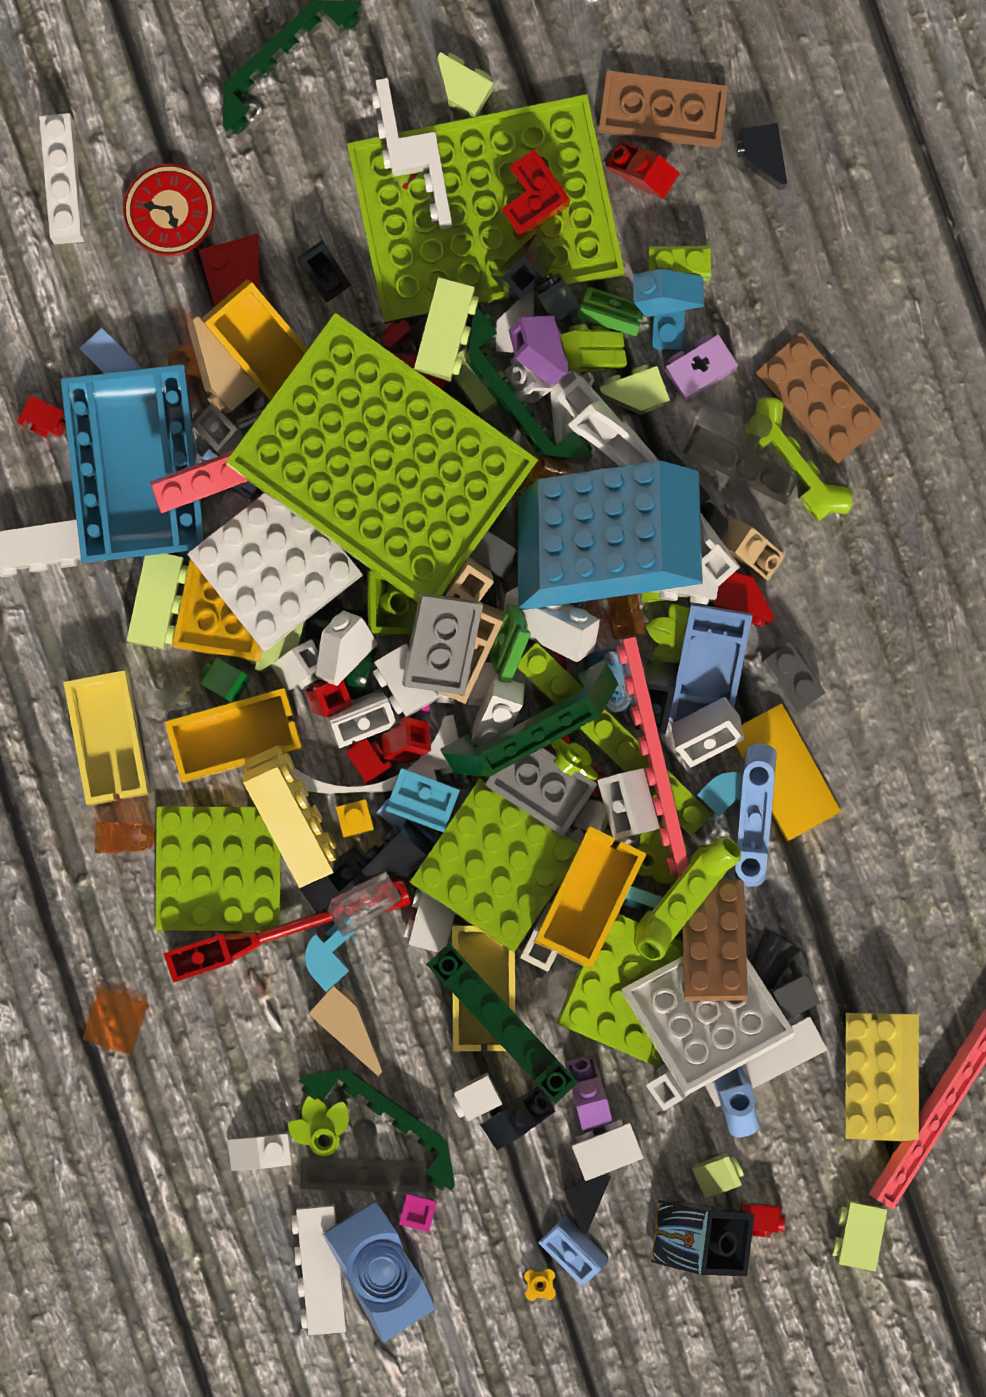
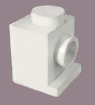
M515 356L510 360L511 366L505 370V373L515 387L516 391L514 394L520 402L525 401L526 403L534 404L554 389L553 385L550 386L516 360Z

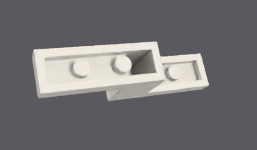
M388 78L376 80L377 90H371L374 109H381L382 120H377L379 138H386L388 150H382L385 169L391 168L393 177L429 170V173L424 174L426 191L433 192L435 203L429 204L432 223L438 222L440 230L452 228L436 133L431 132L399 138Z

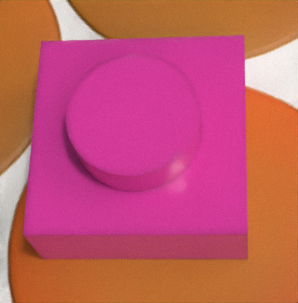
M407 1193L399 1225L429 1232L437 1201Z

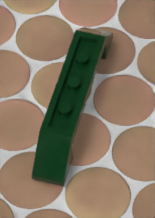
M313 0L224 83L223 129L228 137L233 133L238 135L250 124L248 120L251 118L250 111L237 97L240 94L242 96L248 94L255 86L254 81L262 73L265 76L268 75L277 66L278 62L276 60L284 53L287 55L292 53L300 44L299 39L306 32L311 34L322 24V17L340 34L345 29L348 31L353 29L361 20V5L357 1Z
M477 309L475 315H472L470 320L471 331L465 362L541 459L580 465L588 463L593 456L590 452L592 447L589 442L582 436L578 437L573 431L554 446L552 443L554 439L549 430L543 425L539 427L532 418L535 414L531 407L525 401L520 402L515 396L514 392L516 390L511 381L505 376L501 378L494 369L497 365L493 358L487 352L482 353L480 351L495 340L497 325L489 314L485 313L483 315Z
M604 659L577 674L584 689L480 746L475 747L467 734L441 748V753L453 772L490 777L599 718L619 684L606 660Z
M450 943L426 964L555 1104L579 1083Z
M348 1068L306 1074L300 1078L299 1082L303 1084L301 1090L314 1100L319 1096L325 1099L339 1079L343 1082L341 1088L354 1098L358 1094L369 1101L366 1104L369 1109L380 1116L384 1112L394 1119L391 1124L401 1132L407 1134L409 1130L420 1137L417 1143L431 1153L434 1149H437L439 1151L438 1155L426 1170V1173L430 1175L428 1181L441 1191L445 1187L452 1191L455 1186L449 1143L442 1135Z

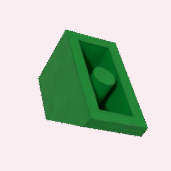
M216 658L214 663L209 661L200 675L204 679L201 683L202 686L230 703L238 701L250 681V678L245 673Z

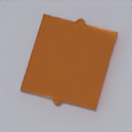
M99 988L83 1040L104 1046L105 1050L113 1049L132 1055L149 1003L128 997L126 992L119 994Z

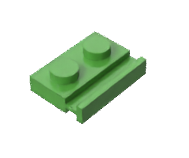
M588 286L577 318L637 336L644 314L635 305L633 300Z
M507 605L503 615V623L488 654L495 672L500 673L498 678L500 682L511 683L531 635V632L527 630V620L524 619L522 612L516 605Z

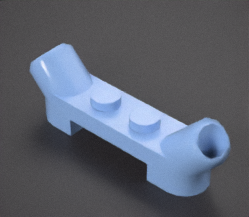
M765 744L749 746L746 749L737 841V845L741 850V859L735 864L736 880H743L744 885L748 887L759 886L766 879L777 752L773 747Z
M742 1066L712 1081L725 1115L728 1131L731 1135L738 1138L754 1134L760 1126L755 1107V1096L750 1083L747 1082Z

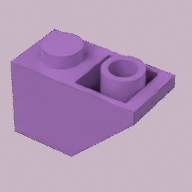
M554 316L521 317L508 330L515 359L550 386L556 385L569 373L568 360L564 355L561 345V333L556 325Z
M592 1054L564 1062L566 1069L579 1082L571 1090L582 1131L613 1123L595 1055Z

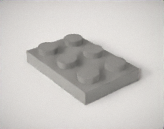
M424 593L419 594L402 680L404 687L465 695L483 607L481 602Z
M543 748L490 776L485 786L562 836L565 835L597 786V783L580 772H575L573 776L564 773L553 761L556 756Z

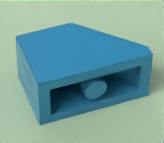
M666 269L633 274V301L645 317L704 307V281L702 276Z

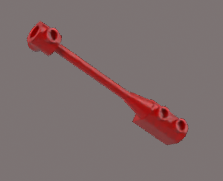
M396 876L372 884L375 894L260 932L252 931L228 935L223 933L165 952L163 954L172 981L175 983L233 964L235 960L257 949L263 943L378 905L382 914L411 905L403 876Z

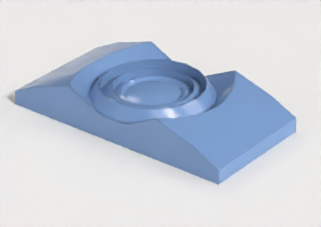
M691 603L684 632L669 721L676 722L723 697L734 708L752 613Z
M376 1201L371 1202L322 1233L381 1342H386L435 1310L422 1277L410 1262L398 1233Z

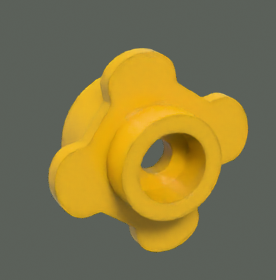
M532 1269L526 1271L524 1279L527 1281L526 1298L530 1301L544 1297L547 1300L553 1299L556 1295V1291L553 1288L555 1273L551 1269L537 1272ZM538 1282L543 1283V1286L541 1288L537 1286Z

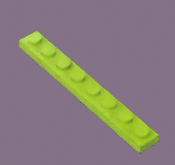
M534 642L525 651L517 666L554 704L584 689L537 642ZM604 709L599 718L579 728L622 771L628 772L644 768L645 772V768L649 767L647 756H642L640 753L638 741L606 709ZM667 770L679 825L688 835L692 836L712 813ZM648 785L651 798L656 797L654 786Z

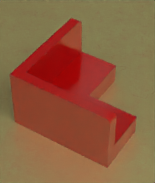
M535 149L509 166V169L525 193L501 208L502 213L515 230V236L518 240L569 207L570 198Z

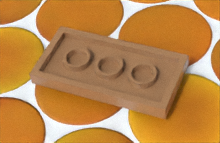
M607 70L598 133L720 149L728 86Z
M802 332L755 373V376L775 398L780 399L784 403L785 409L836 465L884 423Z
M720 880L683 926L684 1001H745L748 999L743 880Z

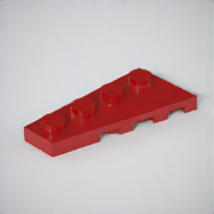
M258 234L199 250L214 306L218 305L247 279L260 291Z

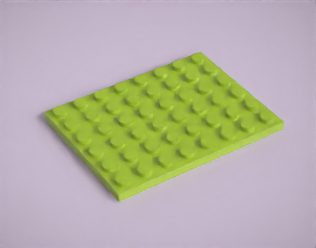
M587 94L398 133L399 138L431 132L436 133L452 228L440 230L438 222L432 223L429 204H433L435 201L433 192L426 191L424 174L429 173V170L417 172L416 179L409 183L406 190L401 187L404 183L408 182L411 174L393 177L391 168L385 169L382 150H388L386 138L380 139L375 137L347 143L384 324L427 316L438 278L475 287L474 296L479 297L477 305L509 299V296L491 275L534 234H537L556 256L547 274L550 272L553 275L560 273L567 286L625 275ZM535 149L570 198L569 207L518 240L515 236V230L502 213L501 208L525 193L509 169V166Z
M335 313L225 464L418 603L420 593L438 596L443 594L538 459Z

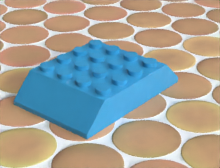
M185 365L62 378L61 386L81 563L191 551L205 540L202 498L161 513L149 483L155 479L198 464Z
M658 460L538 479L518 498V608L520 611L703 584L699 472L697 470Z

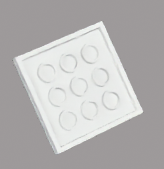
M266 493L187 554L264 652L363 576L341 547Z
M683 956L622 988V995L685 1096L794 1037V1030L748 958V999L745 1001H684Z

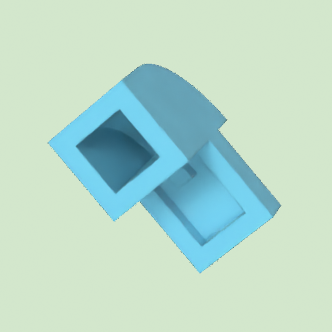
M738 772L720 774L708 782L696 797L717 817H720L735 800L741 805L743 774Z
M337 922L327 931L325 935L329 939L326 942L315 934L306 948L305 961L307 969L326 992L350 971L334 953L337 948L356 932L348 922L343 926Z

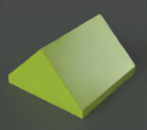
M368 571L369 630L373 635L383 637L411 636L418 603L374 571Z

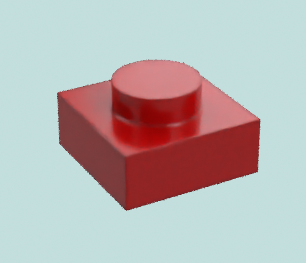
M404 319L399 324L396 322L391 323L382 332L384 336L381 339L382 346L391 353L410 337L408 332L411 327Z

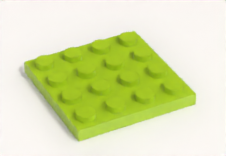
M479 779L410 881V884L512 952H515L562 882L579 844L565 835H560L485 786L486 782Z
M157 806L155 931H263L280 925L281 853L257 807Z
M618 914L593 967L588 969L582 965L579 966L555 1023L656 1067H661L665 1062L622 995V988L682 957L683 942L674 938L662 959L648 960L637 951L635 946L637 941L635 932L638 922Z

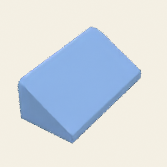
M566 1216L538 1242L582 1287L608 1262L607 1256L584 1233L580 1232V1229Z

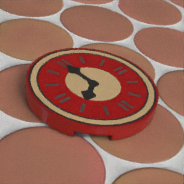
M161 164L143 171L130 184L123 203L125 225L132 238L148 252L165 257L184 255L200 245L209 236L216 215L214 197L208 184L195 171L178 164Z

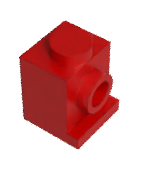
M30 395L17 421L19 426L26 429L28 424L32 425L30 431L44 438H47L48 434L61 438L66 430L64 411Z
M317 679L312 683V687L304 690L312 713L325 718L353 705L344 680L338 686Z
M403 717L400 719L401 724H398L391 731L382 735L384 759L409 764L431 751L429 724L426 721Z
M367 738L357 742L354 740L349 745L351 749L346 751L366 784L393 768L389 761L385 764L381 762L384 755L376 741L370 744Z
M741 1202L740 1211L755 1214L752 1236L769 1238L771 1232H784L785 1213H780L778 1205Z

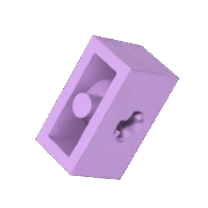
M719 334L713 338L710 335H706L693 344L695 346L694 350L686 355L683 351H680L667 360L669 365L666 366L665 373L684 402L737 369L738 364ZM697 359L700 363L704 361L707 363L704 368L705 372L692 368L695 364L694 360Z

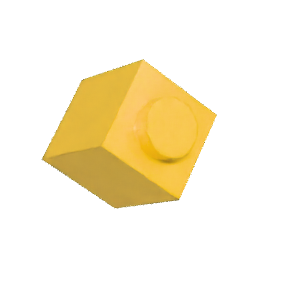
M366 799L336 807L344 838L375 830Z

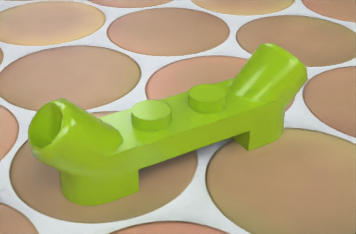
M762 397L757 400L755 417L746 422L743 427L760 451L771 444L806 488L807 492L799 500L811 516L820 522L829 513L847 514L850 512L853 499L851 488L823 484L817 477L820 475V471L811 460L805 461L799 454L801 447L791 435L786 437L781 431L784 403L780 399L772 397Z
M721 836L711 844L700 846L688 860L689 866L654 910H648L640 920L635 932L637 938L635 946L643 957L652 961L662 959L671 941L731 867L740 861L741 850L733 840Z

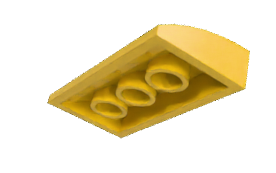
M782 703L742 724L744 740L734 746L744 764L746 749L753 744L769 745L777 752L772 815L786 841H790L841 812Z

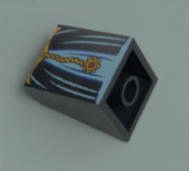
M658 1200L651 1262L699 1275L747 1276L755 1214L684 1201Z

